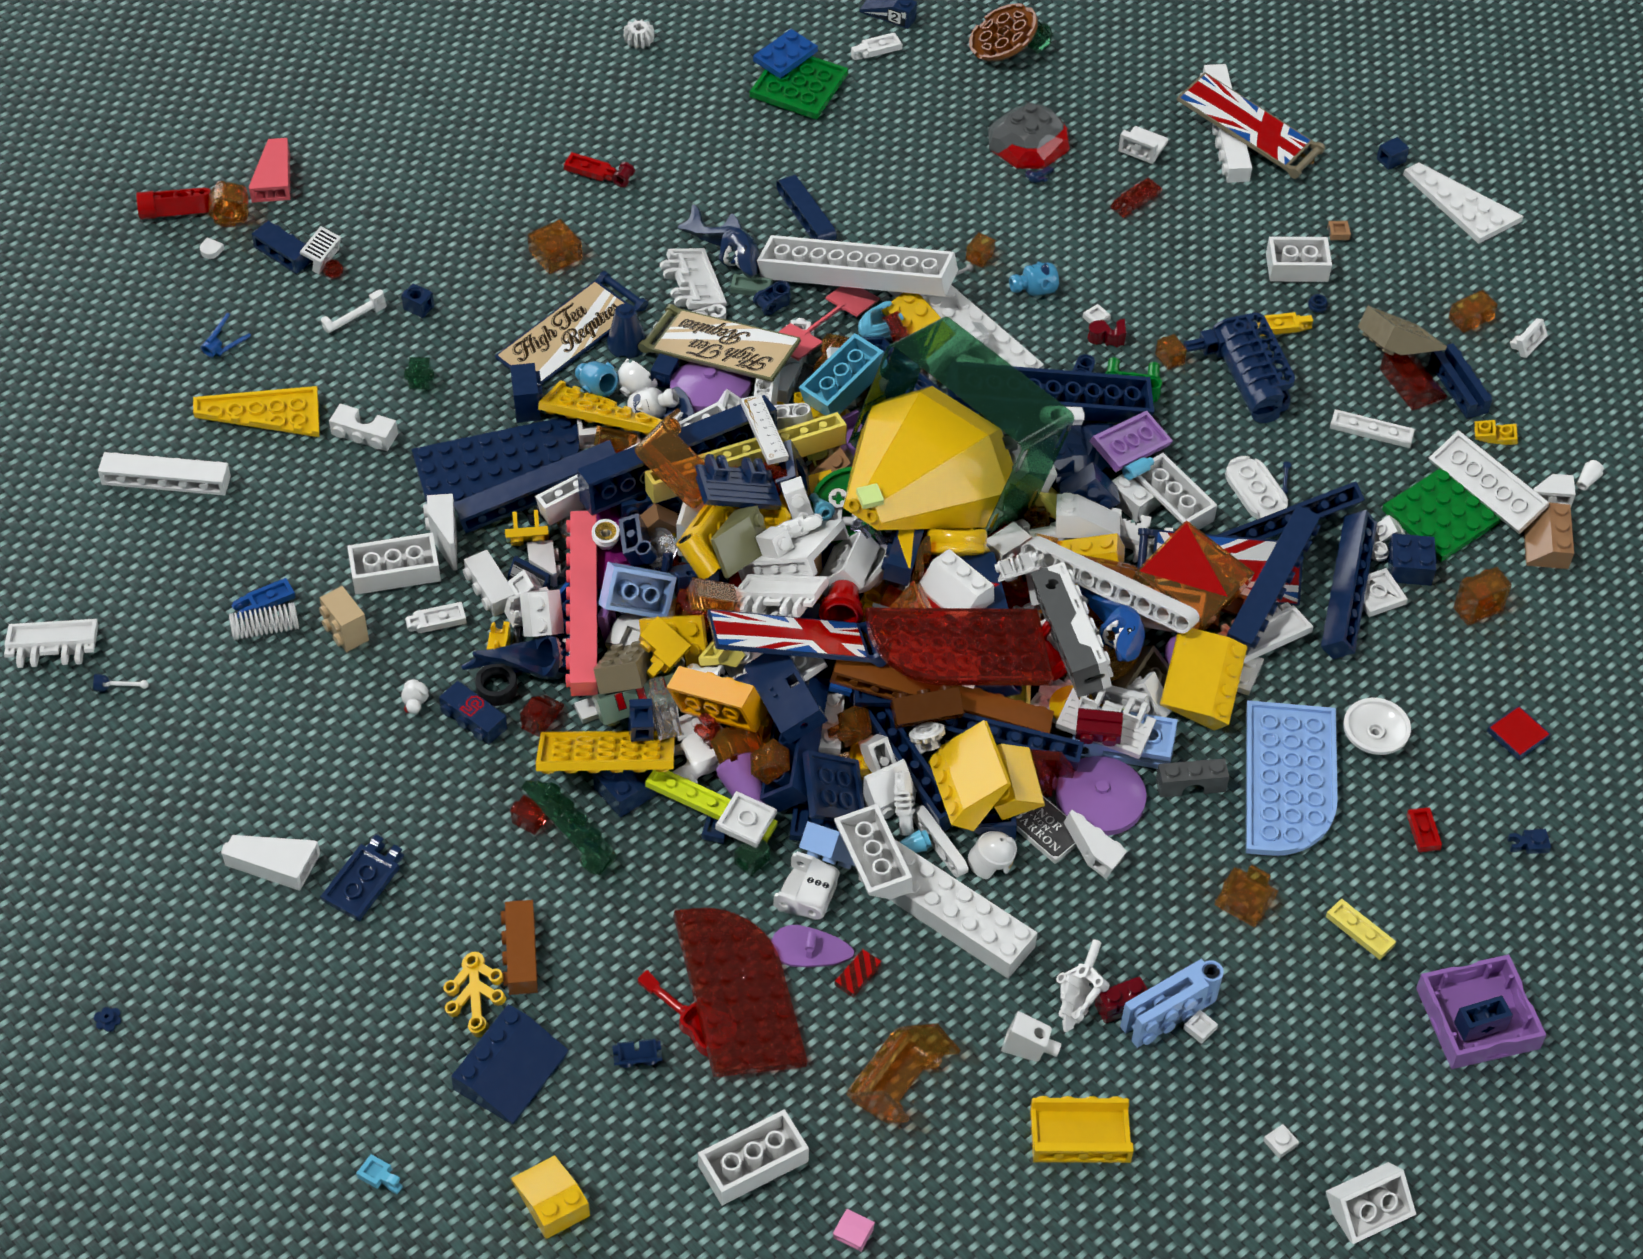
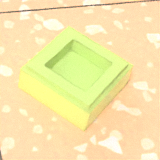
M877 483L856 488V494L863 509L884 505V498Z

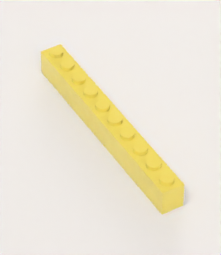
M836 412L778 430L782 442L791 439L801 457H805L846 444L847 424L839 413ZM755 437L645 471V491L654 504L686 494L689 482L694 481L697 483L695 466L697 464L705 465L704 459L707 454H713L715 460H717V456L724 455L729 467L735 468L742 466L741 462L744 457L751 458L752 463L755 458H761L765 469L779 465V463L767 464Z

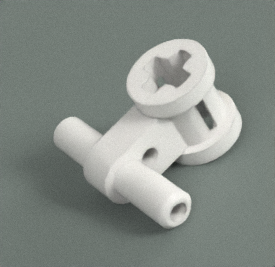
M840 488L832 490L829 494V502L834 506L835 512L829 520L843 519L845 525L854 526V517H842L846 492ZM838 494H841V497L844 499L840 501V504H836V501L833 500V498H837Z

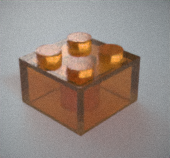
M562 219L527 234L529 252L548 274L583 259L581 241Z
M1498 567L1490 570L1485 569L1480 574L1466 577L1461 581L1453 608L1469 626L1502 612L1512 584Z

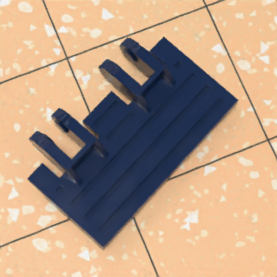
M707 454L704 459L705 465L697 464L695 466L697 472L696 480L704 505L741 508L758 506L759 509L779 510L782 506L771 470L765 469L761 458H755L752 463L751 458L744 457L741 462L742 468L729 467L724 455L717 456V460H715L713 454Z

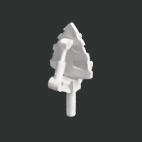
M1094 939L1092 941L1084 964H1079L1066 973L1062 972L1056 978L1057 982L1061 985L1060 1000L1062 1001L1059 1016L1064 1019L1062 1020L1064 1032L1070 1031L1074 1028L1075 1024H1079L1100 992H1106L1109 989V982L1093 968L1102 944L1098 940ZM1089 983H1093V989L1089 986Z

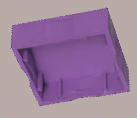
M1509 954L1481 960L1468 966L1450 967L1427 972L1420 976L1416 989L1451 1069L1541 1048L1546 1033L1533 1005L1525 995L1522 981ZM1502 995L1513 1014L1508 1028L1464 1042L1454 1024L1459 1008Z

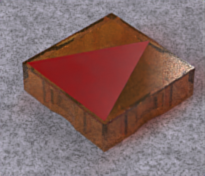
M1186 520L1135 572L1133 580L1197 610L1200 616L1199 622L1192 628L1205 631L1216 620L1221 610L1230 605L1244 591L1255 572Z

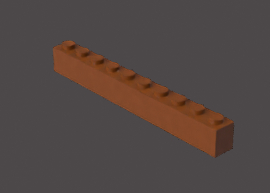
M835 660L830 683L892 700L895 698V695L900 693H908L910 696L917 694L919 690L930 689L932 692L938 691L939 687L952 685L953 688L959 687L964 713L1049 734L1054 711L1044 706H1035L1023 700H1014L1002 694L986 692L977 687L972 689L887 663L883 667H877L870 662Z

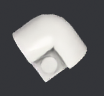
M630 613L619 616L604 643L609 650L610 646L621 643L623 646L631 645L632 642L639 641V619L650 617Z

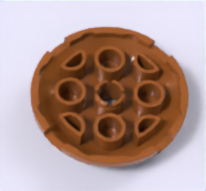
M1021 3L999 7L984 17L985 20L980 25L974 27L969 38V46L972 53L981 60L1000 61L1010 58L1023 50L1033 39L1038 27L1037 15L1031 7H1025Z

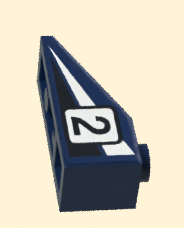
M866 0L859 9V12L909 29L916 19L917 1Z

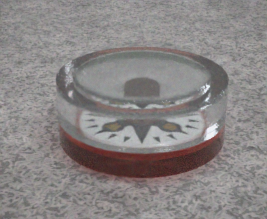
M657 527L649 530V542L656 550L657 558L651 564H642L645 569L661 571L663 553L670 552L674 554L673 566L679 558L678 547L676 546L677 539L666 528Z

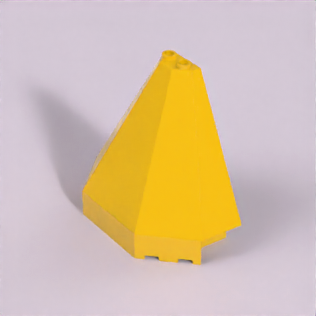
M934 386L886 399L871 406L857 442L843 508L877 530L990 528L995 525L1009 493L1008 491L1019 485L1020 482L1018 478H1015L1012 469L1014 465L1009 450L1005 448L1002 439L1004 435L1001 428ZM877 483L884 498V505L863 509L856 494V488Z

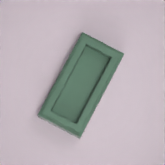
M734 274L730 293L754 296L760 290L771 286L772 279L754 276L748 278L745 275Z

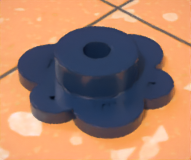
M104 1007L102 1012H97L94 1015L97 1029H104L106 1032L113 1031L115 1025L121 1023V1018L119 1017L120 1010L118 1008L110 1009L109 1007Z

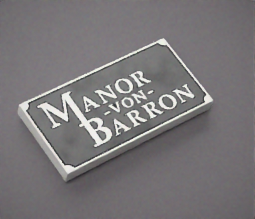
M1043 796L1045 806L1016 815V831L1056 864L1077 845L1064 824L1067 816Z

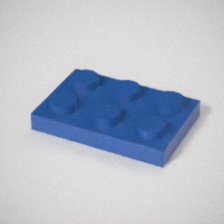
M790 29L754 54L753 61L776 77L782 78L817 53L818 46Z

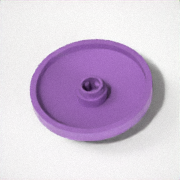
M688 362L673 374L670 381V389L680 387L689 397L694 412H699L718 402L726 389L741 399L747 398L751 391L752 382L750 376Z
M1090 756L1080 759L1077 771L1065 769L1060 775L1056 786V804L1061 812L1068 816L1069 812L1073 810L1083 815L1089 823L1103 830L1107 836L1119 834L1130 829L1138 822L1145 808L1146 789L1141 777L1129 765L1111 757Z

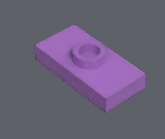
M601 607L597 618L598 627H600L605 643L617 617L615 611Z

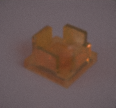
M1251 864L1247 873L1234 867L1223 883L1222 891L1215 901V906L1255 928L1277 897L1279 890L1269 885L1271 875Z

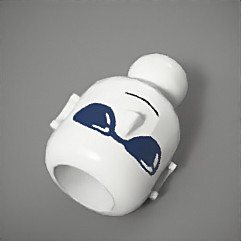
M646 386L637 389V392L629 396L627 406L631 407L634 413L644 412L660 419L665 415L666 407L674 408L678 405L679 397L674 389H666L662 393L658 388H648Z

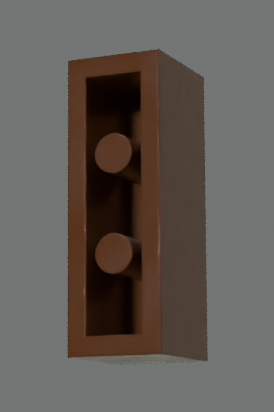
M952 685L939 687L938 691L932 692L930 689L919 690L917 694L910 696L908 693H900L895 695V698L890 703L895 729L917 726L926 722L962 718L964 714L959 687L953 688Z

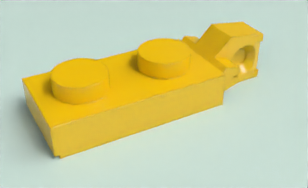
M1296 312L1264 315L1274 335L1301 332L1312 329L1313 325L1312 315L1300 316L1296 315Z

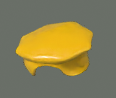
M950 528L929 529L926 533L925 545L921 551L928 555L939 556L950 549L961 557L988 553L990 549L986 545L987 532L985 529Z

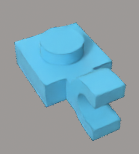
M372 1154L356 1172L357 1178L376 1189L381 1184H384L391 1192L397 1195L403 1188L402 1184L398 1183L400 1177L390 1173L392 1171L391 1165Z

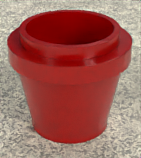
M838 580L832 583L819 609L820 619L861 623L864 613L863 605L860 602L859 589L856 584L849 580Z

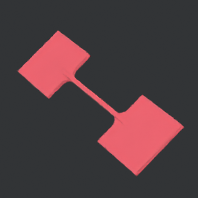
M840 286L825 298L836 305V308L806 330L790 323L781 329L779 333L800 337L801 342L791 355L792 358L799 361L823 342L811 335L810 332L841 310L858 317L877 303L880 298L862 288Z

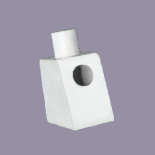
M1018 1011L1007 1030L1001 1051L1036 1062L1040 1060L1044 1052L1057 1057L1061 1043L1049 1039L1052 1031L1050 1026Z

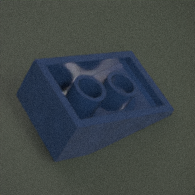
M601 770L598 773H593L595 790L620 818L659 794L645 787V782L653 770H646L641 773L634 772L633 770H624L620 773Z

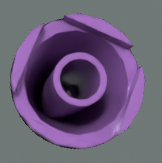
M756 753L737 755L738 760L731 762L729 758L716 768L717 776L732 797L738 791L762 802L760 794L763 780L760 760Z

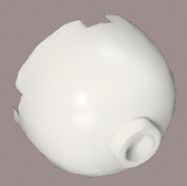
M626 359L618 370L620 391L626 397L637 392V389L646 386L648 388H655L658 385L656 379L651 381L649 378L651 374L633 360L629 363V359Z

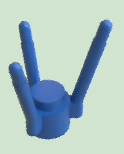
M226 313L211 336L201 345V350L209 357H213L215 354L220 357L225 351L251 337V334L248 333L221 348L222 342L217 338V335L230 316V313Z

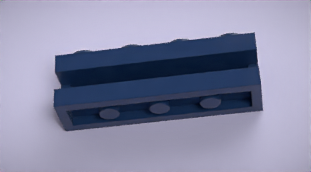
M1454 343L1446 345L1445 352H1442V350L1431 352L1428 363L1466 419L1487 414L1492 403V397L1485 390L1481 380L1476 377L1472 367L1465 361L1461 351L1457 349Z

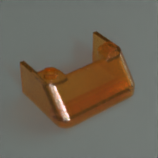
M677 408L665 417L635 447V453L686 505L691 508H697L703 503L696 480L697 472L695 466L697 464L705 465V462L678 436L681 433V427L675 417L681 410Z
M938 1023L899 1027L887 1038L850 1086L846 1095L854 1104L885 1123L908 1122L910 1118L903 1111V1106L899 1102L922 1070L937 1068L942 1063L944 1055L959 1054L961 1050Z

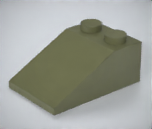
M758 506L735 509L710 539L725 578L731 577L762 556L756 536L765 531L766 526Z

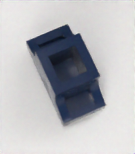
M652 698L629 700L628 729L631 742L653 741Z

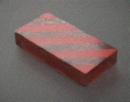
M862 949L835 980L834 985L854 998L880 968L882 961Z

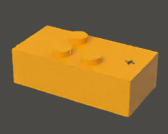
M678 666L667 685L668 691L681 712L751 732H757L768 712L753 685L735 681L730 677L723 678L712 672L705 673Z

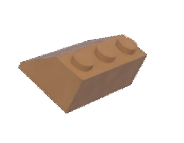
M1549 503V507L1524 529L1526 566L1569 569L1574 555L1570 504Z

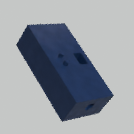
M763 653L743 666L780 733L789 744L828 721L791 656Z

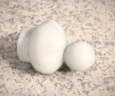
M412 679L404 684L401 698L405 703L404 711L406 713H418L421 710V704L429 697L428 687L424 683Z

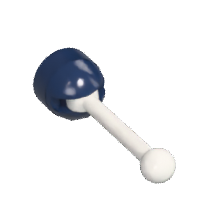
M94 674L93 689L94 692H102L107 690L110 685L140 686L146 689L149 683L146 680L141 682L110 681L106 675Z

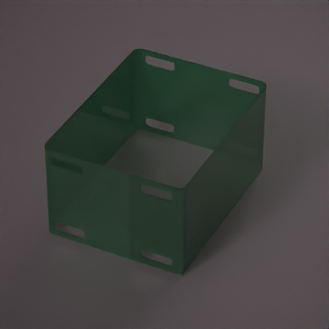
M943 317L886 348L848 444L851 443L856 448L871 406L886 399L903 395L908 389V393L913 392L919 378V373L923 368L1018 442L1021 447V452L985 528L988 537L1033 509L1071 429L1074 415L1063 404L951 318ZM894 346L887 366L882 369L890 348ZM868 411L860 431H858L863 416ZM1068 426L1060 445L1055 448L1063 430ZM1028 450L1019 470L1015 472L1023 453ZM1038 489L1030 508L1026 510L1034 492ZM998 514L991 531H988L994 516Z

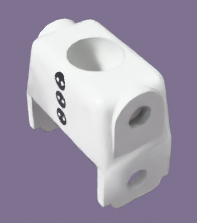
M797 851L791 857V866L794 869L787 877L781 892L775 893L773 905L778 911L793 916L821 919L824 917L835 892L840 872L834 866Z

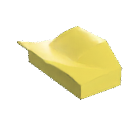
M712 640L698 659L700 666L703 667L723 665L737 668L746 654L742 651L716 649L714 640Z

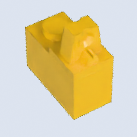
M658 616L639 636L640 646L649 653L651 651L653 653L650 659L653 664L646 672L652 679L660 671L664 674L670 672L691 647L685 639Z

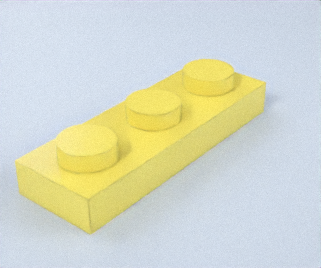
M1343 899L1339 900L1326 914L1327 919L1379 960L1396 944L1393 938Z

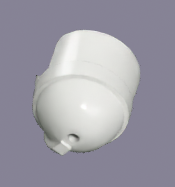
M990 831L982 834L968 854V863L971 870L983 879H989L996 870L1003 869V872L1007 874L1013 865L1017 852L1015 840L999 831Z

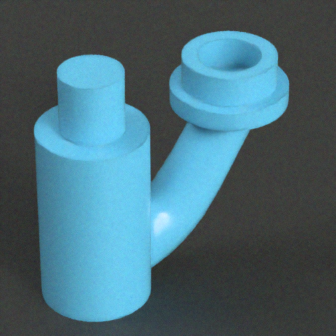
M1142 457L1124 466L1122 473L1127 480H1131L1149 471L1151 466L1154 465V460L1151 457Z

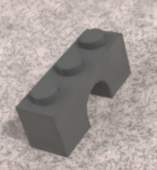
M1225 758L1158 764L1156 774L1160 798L1182 796L1183 790L1191 785H1201L1204 794L1226 792L1229 781Z

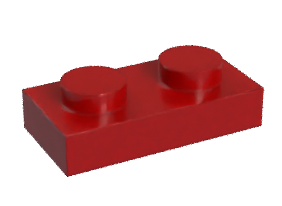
M1430 807L1409 809L1406 815L1418 852L1441 850L1442 843Z

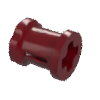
M622 162L618 172L612 176L614 184L619 187H626L629 183V178L635 173L634 166L628 162Z

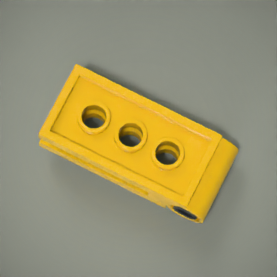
M704 505L677 541L676 546L700 580L710 577L718 569H721L710 539L735 509H740L739 507Z

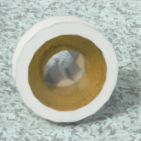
M602 519L593 525L592 539L600 549L610 550L618 542L620 530L616 522L610 519Z

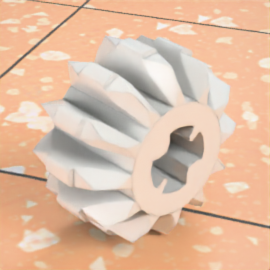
M635 19L634 22H628V25L624 26L625 43H628L629 47L634 46L635 49L638 47L643 49L644 46H650V43L654 41L653 25H650L649 21L644 22L643 19L640 21Z

